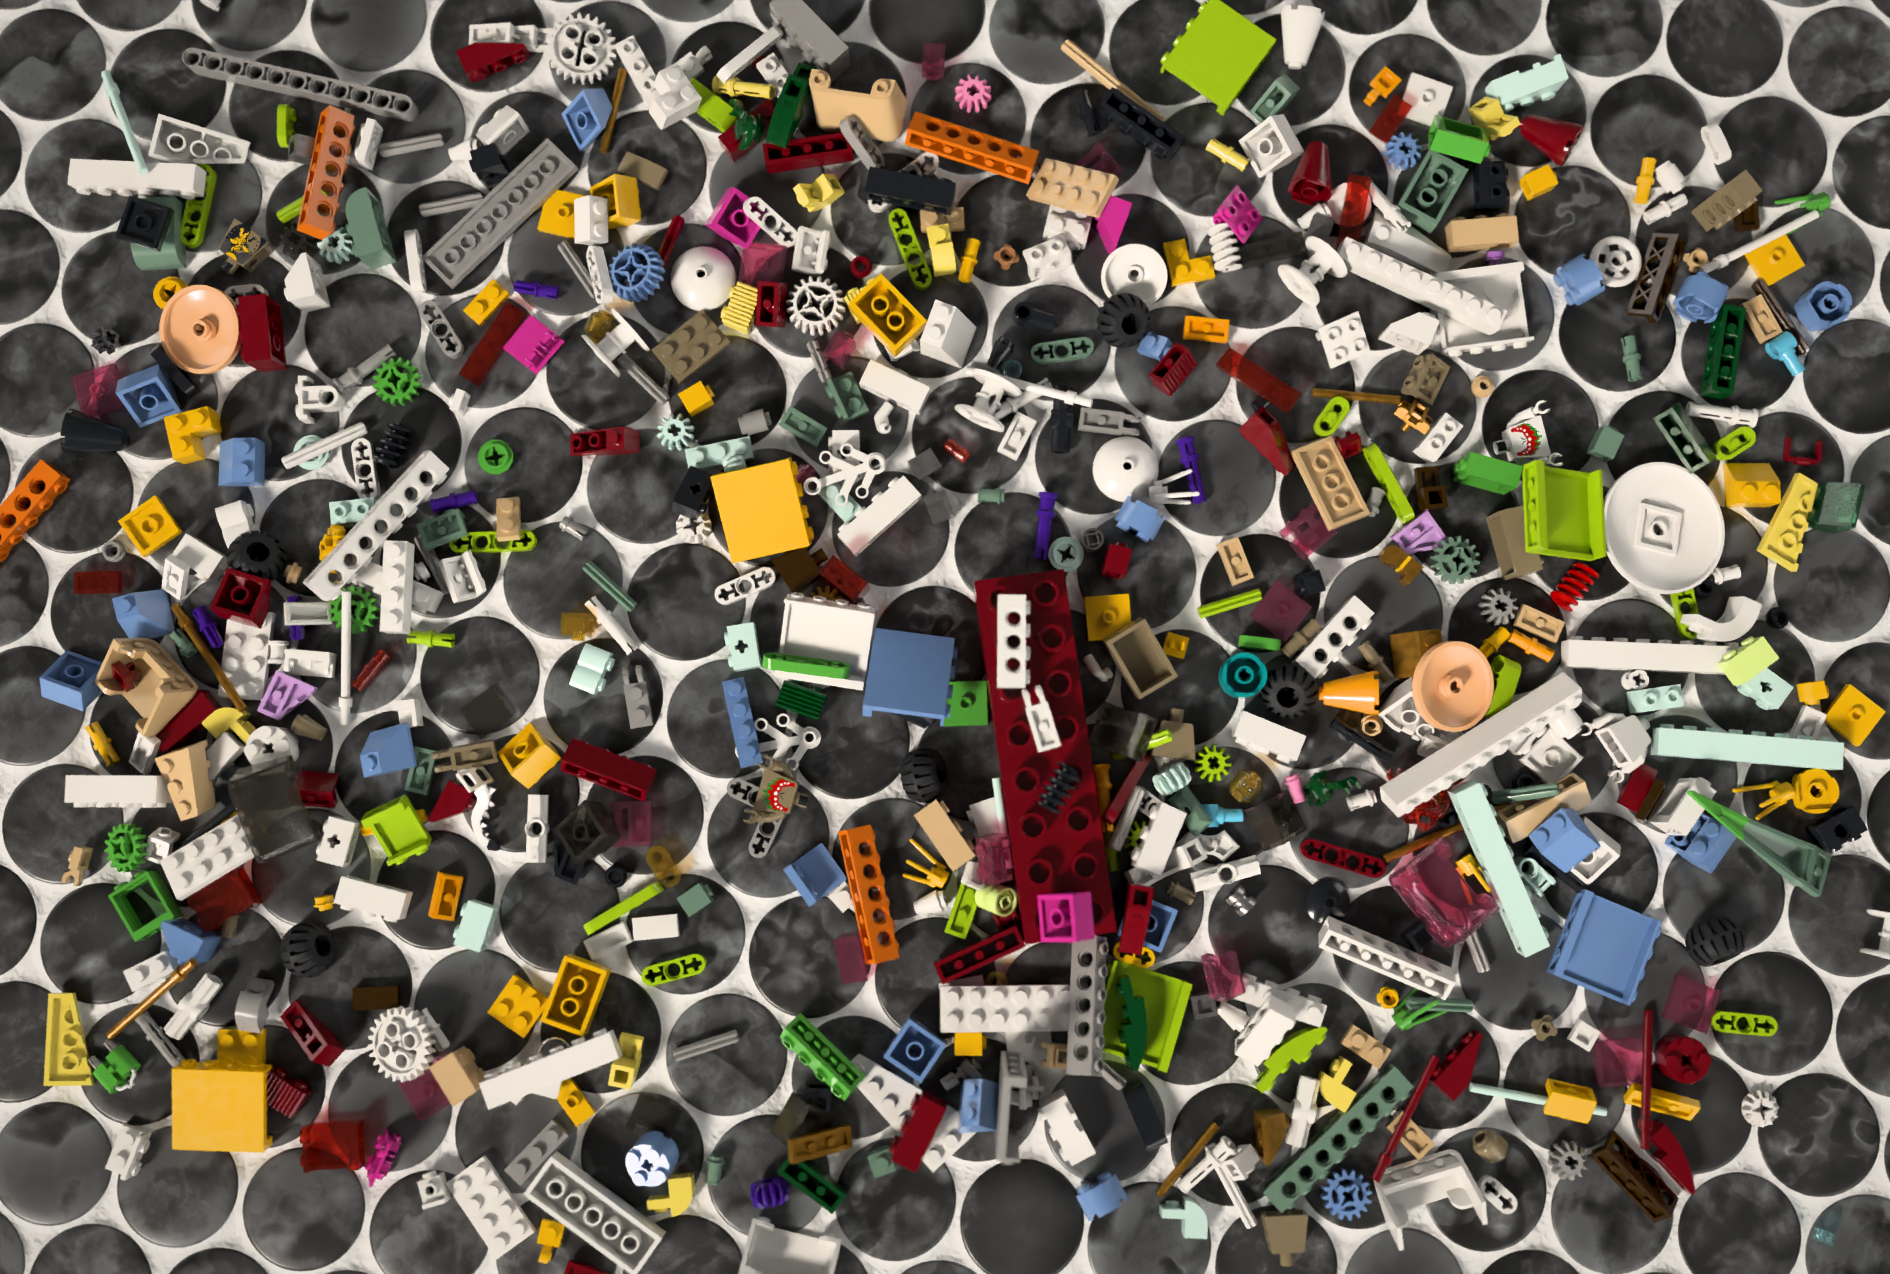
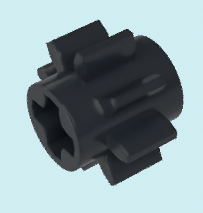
M100 326L95 330L96 332L90 335V338H92L91 347L99 351V354L106 351L110 355L115 352L116 348L121 346L118 342L120 335L113 331L112 327L104 330Z

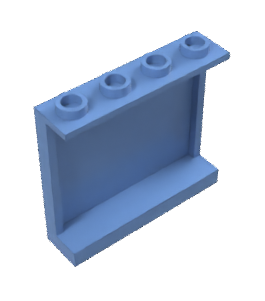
M875 628L862 716L872 717V710L941 719L940 726H944V718H949L951 705L946 704L947 698L952 699L953 685H949V680H954L956 666H951L952 660H957L958 647H954L955 638Z
M1583 889L1581 892L1576 893L1546 972L1630 1006L1631 1002L1637 997V986L1639 981L1644 978L1645 965L1653 954L1652 946L1655 939L1661 933L1660 925L1662 921L1645 916Z

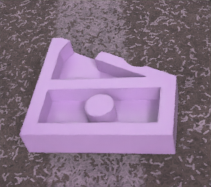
M1428 510L1421 512L1390 536L1394 544L1407 554L1432 550L1433 547L1440 548L1438 542L1442 540L1446 542L1445 534Z
M276 670L257 711L276 720H281L314 694L318 688Z

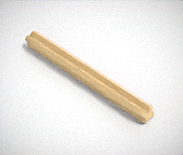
M1067 39L1062 44L1061 50L1108 89H1111L1113 86L1161 121H1165L1164 116L1070 39Z

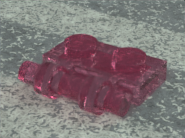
M1313 504L1309 508H1304L1300 511V515L1293 521H1288L1279 532L1284 539L1290 534L1293 535L1295 539L1289 545L1302 561L1338 533L1336 529L1328 531L1322 517L1318 520L1315 519L1313 515L1318 512V509ZM1307 522L1310 527L1301 533L1298 527Z

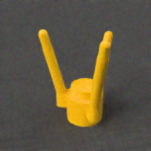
M1777 780L1767 784L1732 789L1734 793L1767 788L1772 789L1769 791L1771 798L1760 803L1759 806L1763 808L1772 803L1774 804L1755 817L1756 820L1761 819L1795 797L1794 788L1790 783L1783 782L1780 784Z
M911 838L910 842L937 868L932 866L929 870L908 859L906 861L907 864L927 874V879L903 873V877L927 884L932 888H935V886L942 888L950 874L945 871L946 866L939 863L919 843Z
M1468 853L1455 861L1457 867L1454 869L1459 876L1468 904L1472 905L1473 902L1463 873L1467 876L1474 873L1487 892H1490L1491 889L1478 872L1481 868L1476 856Z

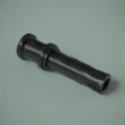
M1531 839L1523 847L1522 853L1524 855H1529L1542 868L1546 867L1576 893L1583 890L1580 887L1581 885L1583 887L1586 886V883L1571 871L1564 873L1544 857Z

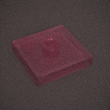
M751 242L748 249H742L738 281L756 288L758 287V281L783 283L787 246Z
M114 363L71 377L81 412L96 417L125 407L116 394L117 381L121 378L117 365Z
M1276 580L1249 616L1285 643L1312 607Z
M1675 974L1661 1017L1707 1034L1721 991Z
M1629 1037L1595 1041L1593 1055L1597 1087L1627 1086L1633 1083L1642 1084L1640 1038Z
M437 1058L436 1060L429 1063V1066H432L433 1064L438 1062L440 1058ZM430 1069L424 1070V1074L416 1079L398 1082L420 1122L451 1104Z

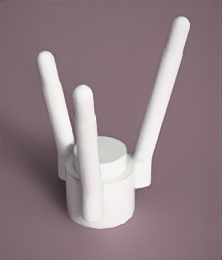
M1192 469L1182 471L1163 480L1154 481L1155 486H1149L1151 504H1191L1190 500L1169 498L1199 496L1200 492L1168 493L1167 486L1163 487V485L1192 473Z

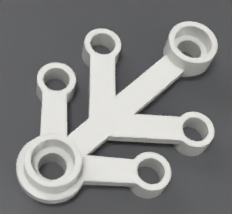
M845 443L840 447L841 454L846 457L852 456L863 462L853 466L832 456L829 451H823L819 455L820 461L823 464L833 465L842 471L820 479L810 477L804 482V490L809 495H816L822 487L845 479L840 492L834 498L838 506H844L848 502L847 496L857 475L866 472L862 484L855 490L858 498H866L869 494L868 488L875 474L882 473L886 468V459L882 454L873 452L867 455L854 449L851 444ZM846 445L851 448L849 454L843 453L842 449ZM824 453L830 455V460L824 462L821 458ZM873 459L879 460L880 464L876 468L871 466ZM810 482L817 484L815 490L809 489L808 484ZM861 487L866 489L864 496L858 494V489ZM839 495L845 497V502L842 504L837 502Z
M787 714L778 715L776 722L781 727L789 728L798 736L788 737L769 725L766 719H757L754 724L756 730L764 731L776 739L759 743L760 752L778 749L772 759L781 761L790 746L799 745L793 757L788 758L785 762L787 765L790 760L796 762V767L790 768L792 771L799 767V761L807 749L817 747L821 741V734L816 728H802L790 720ZM782 716H786L788 720L784 725L779 722ZM761 720L766 724L763 729H759L757 726ZM808 733L814 736L812 742L806 741L805 737ZM735 748V754L738 757L737 749Z

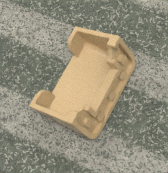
M811 69L809 86L816 122L823 132L831 134L840 133V121L849 116H854L872 140L892 142L899 137L908 101L896 80L879 79L873 84L870 94L830 88V75L823 70Z
M144 637L114 638L94 680L103 693L107 695L122 694L143 718L136 722L135 727L143 737L157 735L195 696L198 690L197 684L159 643ZM119 660L124 666L129 662H133L135 670L131 672L140 669L142 673L140 679L134 680L135 688L128 692L113 678L111 664Z

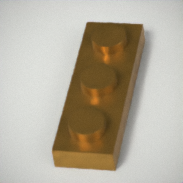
M843 1124L787 1139L789 1162L795 1164L853 1148L851 1125Z

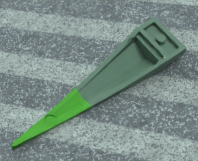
M1693 790L1686 791L1689 796L1793 886H1799L1812 897H1821L1831 860L1829 854L1816 845L1754 821Z

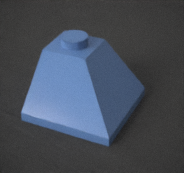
M583 89L562 113L579 152L587 148L605 128L613 107L604 89Z
M163 589L134 592L112 598L117 621L128 638L144 637L153 639L171 634L173 631L177 632L169 595Z
M409 722L370 732L360 754L364 778L382 776L417 766Z

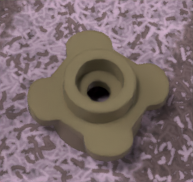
M1546 1014L1543 1018H1537L1531 1022V1027L1539 1041H1544L1548 1036H1555L1558 1032L1557 1028L1553 1026L1550 1015Z

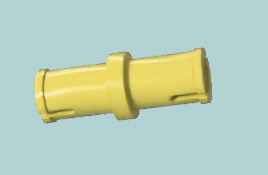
M1212 138L1206 147L1207 151L1221 158L1223 163L1228 162L1242 172L1250 162L1249 158L1247 159L1234 151L1232 146L1227 147L1215 138Z

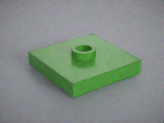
M987 680L949 682V685H953L952 699L947 698L946 704L951 705L949 718H944V727L988 725Z

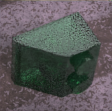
M1826 482L1818 485L1812 511L1808 513V528L1831 534L1856 528L1865 485L1841 482Z

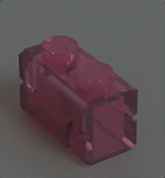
M991 833L986 836L976 837L975 852L978 856L977 875L980 883L996 885L1013 880L1008 834Z

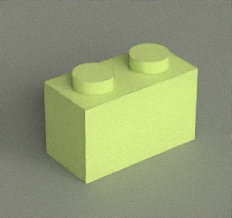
M1750 636L1740 643L1742 646L1739 649H1732L1722 656L1724 659L1718 665L1733 685H1742L1777 661L1779 657L1763 636L1756 638Z

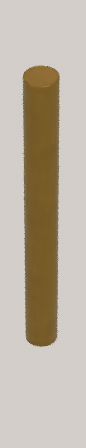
M623 68L618 69L611 98L613 108L604 128L599 151L605 154L608 153L627 70Z
M1312 388L1311 392L1312 397L1334 398L1340 396L1346 400L1400 404L1401 396L1320 388Z
M1212 1122L1156 1190L1155 1193L1161 1198L1165 1196L1220 1127L1216 1123Z

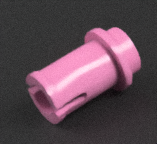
M1298 774L1285 777V785L1289 787L1293 803L1305 801L1306 796L1301 784L1302 777H1299Z

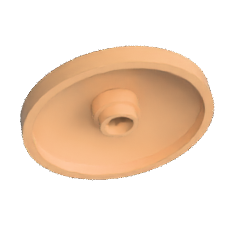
M206 285L185 287L170 298L161 315L159 332L163 349L176 366L190 373L212 374L224 369L235 359L241 348L242 339L238 332L241 323L234 300L222 290Z
M1446 641L1431 647L1422 656L1413 675L1412 694L1419 714L1428 724L1444 731H1463L1477 724L1489 709L1494 692V679L1490 664L1480 650L1465 642Z

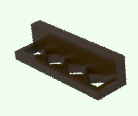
M1652 234L1626 311L1629 316L1646 317L1650 323L1659 324L1685 247V242L1679 234ZM1668 240L1666 246L1657 252L1655 249L1657 241ZM1659 258L1661 261L1660 265L1650 271V263ZM1652 278L1654 281L1653 286L1643 291V283ZM1644 298L1647 300L1644 310L1635 309L1639 301Z
M1615 1131L1610 1132L1605 1144L1592 1150L1591 1158L1654 1223L1672 1217L1679 1198ZM1614 1143L1618 1146L1620 1153L1613 1147ZM1629 1159L1634 1162L1636 1170L1631 1166ZM1646 1176L1650 1179L1652 1187L1648 1184ZM1662 1193L1669 1199L1668 1204L1663 1199Z

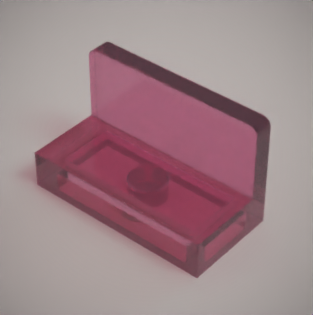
M860 935L835 939L833 944L842 984L868 981L869 977Z
M1231 950L1220 956L1210 953L1201 956L1211 999L1227 1002L1246 992L1236 951Z

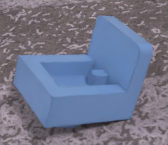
M1148 332L1147 335H1144V339L1141 341L1137 351L1142 355L1160 361L1174 344L1167 337Z

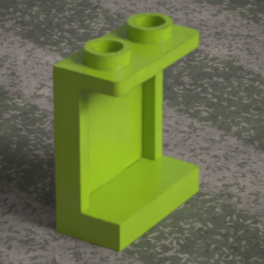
M406 794L366 812L360 821L365 829L370 827L388 856L386 861L388 866L394 863L396 865L402 864L411 855L416 854L418 856L425 853L432 841V837Z

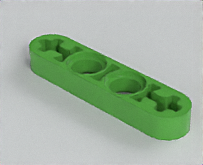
M765 653L763 656L762 666L770 670L846 679L850 673V665L840 661L780 653Z

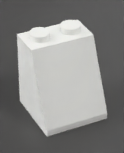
M935 299L920 339V353L962 368L976 331V326L957 307Z

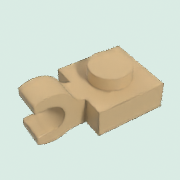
M87 846L74 847L68 858V869L71 870L63 875L62 883H69L71 876L75 878L73 886H80L82 884L83 872L88 869L93 848Z

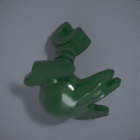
M730 99L728 103L734 105V109L729 115L739 117L735 122V139L739 140L740 135L742 136L738 148L745 151L749 148L753 139H755V143L759 144L765 127L763 117L759 114L756 119L753 115H748L743 109L742 101Z
M1326 770L1319 773L1315 772L1305 785V788L1309 789L1306 802L1309 807H1313L1315 800L1318 799L1315 805L1319 807L1332 798L1333 789H1344L1345 793L1349 795L1351 794L1349 789L1352 786H1357L1360 789L1361 784L1356 777L1330 781V779L1324 777L1327 773Z

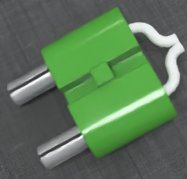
M111 1039L105 1040L104 1045L110 1051L106 1057L107 1060L100 1062L96 1056H91L88 1059V1062L95 1069L93 1075L110 1094L126 1088L131 1089L135 1085L133 1080L141 1066L140 1063L123 1045L117 1046ZM128 1077H131V1078H130V1085H129V1084H126V1083L128 1082V1080H127Z

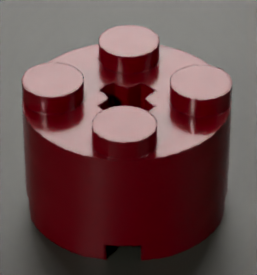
M1680 1034L1664 1036L1654 1048L1655 1065L1659 1072L1670 1079L1685 1084H1694L1706 1075L1712 1061L1707 1049L1701 1042Z

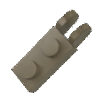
M494 739L450 747L449 749L431 753L432 759L449 756L451 759V763H441L434 766L435 772L457 771L499 762Z

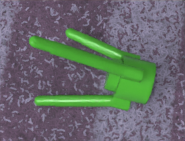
M1825 192L1816 195L1812 193L1806 196L1786 198L1774 202L1777 205L1806 201L1800 204V208L1806 207L1808 212L1816 210L1819 216L1822 215L1823 210L1828 209L1831 205L1830 197ZM1795 229V230H1793V231L1787 233L1786 235L1788 236L1789 234L1793 233V232L1796 231L1797 229Z
M1414 988L1398 1006L1393 1008L1395 1013L1391 1017L1399 1029L1403 1031L1448 1011H1436L1415 1020V1017L1439 1004V1001L1435 1000L1414 1013H1411L1408 1008L1404 1010L1407 997H1413L1419 990Z

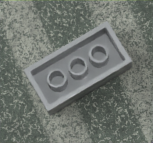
M772 0L769 3L770 15L773 19L772 25H777L787 36L788 42L794 48L798 47L802 51V56L808 63L813 62L819 70L826 71L830 75L831 82L851 65L849 47L803 0Z

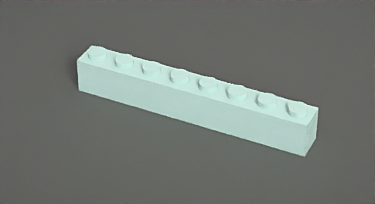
M1660 724L1659 728H1652L1651 755L1843 770L1844 743L1835 742V738L1820 737V741L1812 740V736L1797 735V739L1789 738V734L1774 733V737L1766 736V732L1751 731V735H1745L1743 730L1729 729L1728 733H1721L1720 728H1706L1705 731H1697V726H1683V729H1674L1673 724Z
M1470 780L1448 790V794L1486 882L1491 889L1492 896L1517 953L1528 957L1549 947L1550 945L1547 940L1549 934L1545 927L1541 926L1538 919L1540 918V913L1530 901L1532 897L1531 892L1521 880L1523 877L1522 871L1515 865L1512 859L1514 853L1508 844L1506 845L1503 838L1505 837V832L1502 826L1497 824L1495 819L1497 814L1494 807L1487 801L1486 796L1488 793L1482 783Z

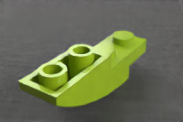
M1313 1025L1284 1038L1279 1045L1273 1047L1269 1058L1262 1061L1266 1067L1252 1084L1262 1093L1265 1090L1269 1091L1276 1083L1274 1079L1279 1073L1283 1074L1289 1068V1061L1291 1059L1298 1064L1309 1059L1312 1054V1048L1316 1044L1320 1045L1327 1036L1325 1033L1328 1029L1323 1025L1321 1027Z

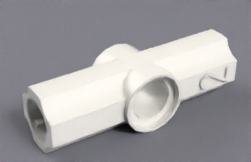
M528 795L527 824L525 825V833L527 834L526 862L528 863L547 862V836L550 830L548 823L549 795ZM536 822L542 826V832L539 835L533 831V825Z
M1252 855L1190 873V879L1195 892L1219 885L1230 884L1240 879L1261 874L1256 856ZM1224 867L1230 870V877L1226 880L1220 877V871Z
M205 973L193 991L182 998L177 1006L178 1010L164 1027L165 1033L168 1036L181 1040L195 1021L204 1016L210 1007L209 1003L223 986L221 979L216 975Z
M1300 1075L1295 1099L1290 1104V1122L1285 1140L1286 1144L1306 1148L1310 1126L1314 1123L1317 1113V1105L1315 1103L1320 1086L1319 1079Z

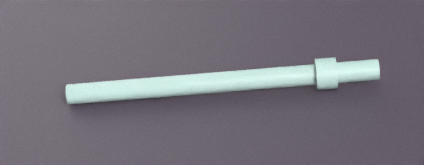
M104 70L101 72L105 83L106 95L112 101L139 174H147L148 169L119 97L120 90L118 85L113 81L110 71Z
M1470 1083L1469 1085L1470 1092L1545 1105L1548 1096L1477 1083ZM1596 1105L1592 1114L1606 1116L1607 1107Z

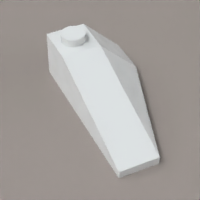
M158 114L148 157L167 163L245 164L250 142Z
M1378 208L1375 209L1363 243L1364 245L1407 265L1433 274L1447 271L1452 257L1450 254L1412 226L1408 227L1405 225L1408 230L1400 233L1390 221L1384 219V214Z
M1412 676L1393 690L1379 710L1378 716L1387 725L1397 732L1403 731L1411 735L1412 739L1416 741L1423 740L1426 733L1447 740L1449 744L1464 735L1462 731L1451 732L1437 729L1422 718L1413 699Z

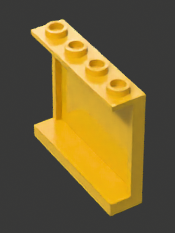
M791 457L731 472L718 473L710 477L732 563L808 547L812 544L811 540L814 539L812 527H808L806 518H809L807 505L802 504L801 497L804 496L802 484L797 483L798 467L796 461L792 462Z
M194 1059L182 1060L181 1063L172 1069V1149L264 1153L272 1145V1136L267 1135V1072L272 1069V1065H264V1062L260 1061L241 1064V1061L218 1063V1060H207L205 1062H196Z

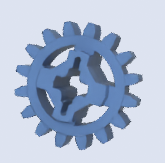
M1341 1168L1340 1174L1332 1171L1333 1178L1331 1179L1326 1176L1325 1179L1328 1184L1321 1185V1188L1326 1191V1193L1321 1194V1198L1327 1200L1323 1205L1326 1209L1330 1208L1329 1212L1331 1215L1334 1216L1337 1213V1217L1340 1220L1346 1215L1347 1219L1351 1221L1353 1214L1360 1218V1210L1368 1211L1364 1206L1365 1203L1371 1204V1200L1367 1198V1195H1371L1372 1191L1366 1188L1369 1183L1366 1180H1362L1363 1176L1360 1173L1355 1175L1353 1169L1346 1173V1170ZM1348 1179L1346 1182L1339 1183V1181ZM1359 1188H1360V1199H1358V1193H1357V1192L1359 1191ZM1334 1189L1335 1197L1332 1200V1190ZM1346 1191L1350 1195L1346 1197L1343 1195V1192Z

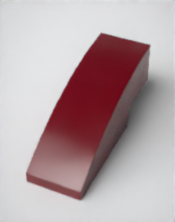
M1655 1120L1653 1122V1131H1650V1141L1658 1150L1652 1156L1683 1191L1693 1195L1695 1193L1694 1180L1683 1149L1664 1123Z

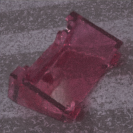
M1440 836L1389 876V882L1416 917L1427 925L1425 928L1441 946L1449 948L1469 937L1501 908L1491 895L1485 893L1477 895L1448 860L1452 856V848Z

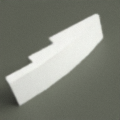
M511 23L475 24L469 27V45L475 42L524 43L529 52H546L545 45H548L546 37H551L549 29L555 30V28L538 29L535 25L513 26Z

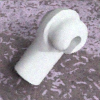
M886 401L874 416L876 429L881 434H887L891 430L888 415L894 407Z
M1092 654L1083 658L1090 673L1101 682H1107V679L1113 677L1110 668L1105 667L1102 670Z

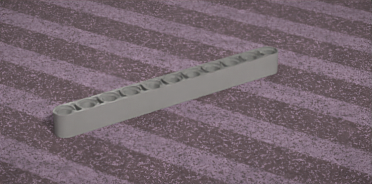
M188 48L182 54L183 62L197 75L403 121H413L419 114L418 107L409 96L198 48ZM283 77L282 81L277 83L278 79ZM301 82H304V84L298 88V85ZM321 87H325L322 92H319ZM346 91L344 96L339 97L342 92ZM367 96L365 101L360 102L361 98ZM384 101H389L386 106H381ZM410 105L409 109L402 111L405 106Z

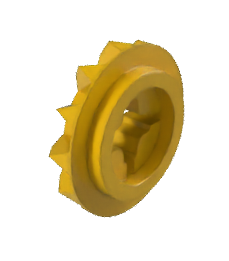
M177 277L163 278L154 288V301L164 310L170 299V296L165 291H175L176 294L188 286Z

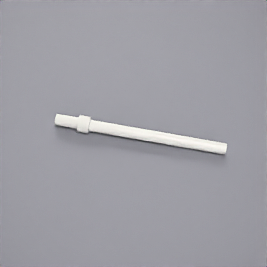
M1813 210L1725 255L1721 254L1713 258L1711 262L1699 267V272L1709 273L1715 269L1720 270L1728 266L1729 262L1819 218V213Z
M968 366L966 375L973 376L972 369L976 368ZM996 374L1010 381L1019 389L1064 400L1066 404H1079L1090 408L1093 404V399L1077 395V392L1068 390L1065 392Z
M342 591L341 697H339V707H341V724L348 725L350 724V707L353 706V697H350L351 591Z

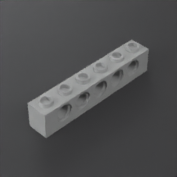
M1095 935V939L1072 942L1067 1075L1101 1077L1104 1068V1061L1102 1059V1048L1105 1044L1103 1024L1106 1020L1104 1001L1107 997L1105 978L1108 973L1106 955L1109 950L1106 937ZM1092 955V956H1093V960H1092V962H1091V964H1090V963H1089V957ZM1091 977L1092 983H1091V986L1089 987V986H1088V980H1089V978ZM1088 1001H1090L1091 1007L1089 1010L1087 1009ZM1089 1024L1090 1030L1087 1034L1086 1026ZM1088 1047L1089 1054L1086 1057L1085 1050Z

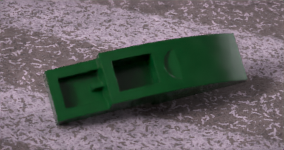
M798 63L793 75H788L770 121L766 143L787 148L803 116V107L811 93L809 86L811 69L818 68Z
M1123 975L1118 977L1119 983H1116L1118 996H1123L1125 1005H1122L1121 1009L1124 1019L1129 1021L1120 1023L1121 1030H1118L1121 1044L1125 1043L1127 1052L1123 1053L1126 1065H1131L1133 1071H1138L1146 1046V1008L1144 997L1142 995H1133L1129 976Z

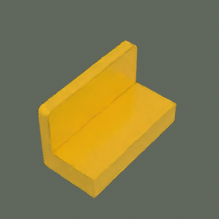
M1548 1078L1545 1084L1548 1098L1543 1108L1544 1114L1586 1124L1589 1123L1597 1104L1593 1089Z

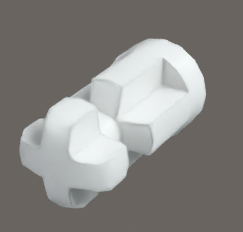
M960 1066L956 1068V1074L951 1071L940 1079L946 1091L959 1083L958 1078H967V1073Z

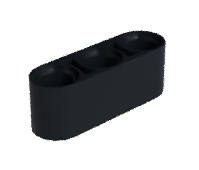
M1140 1081L1122 1089L1121 1091L1146 1150L1150 1151L1168 1143L1143 1082Z

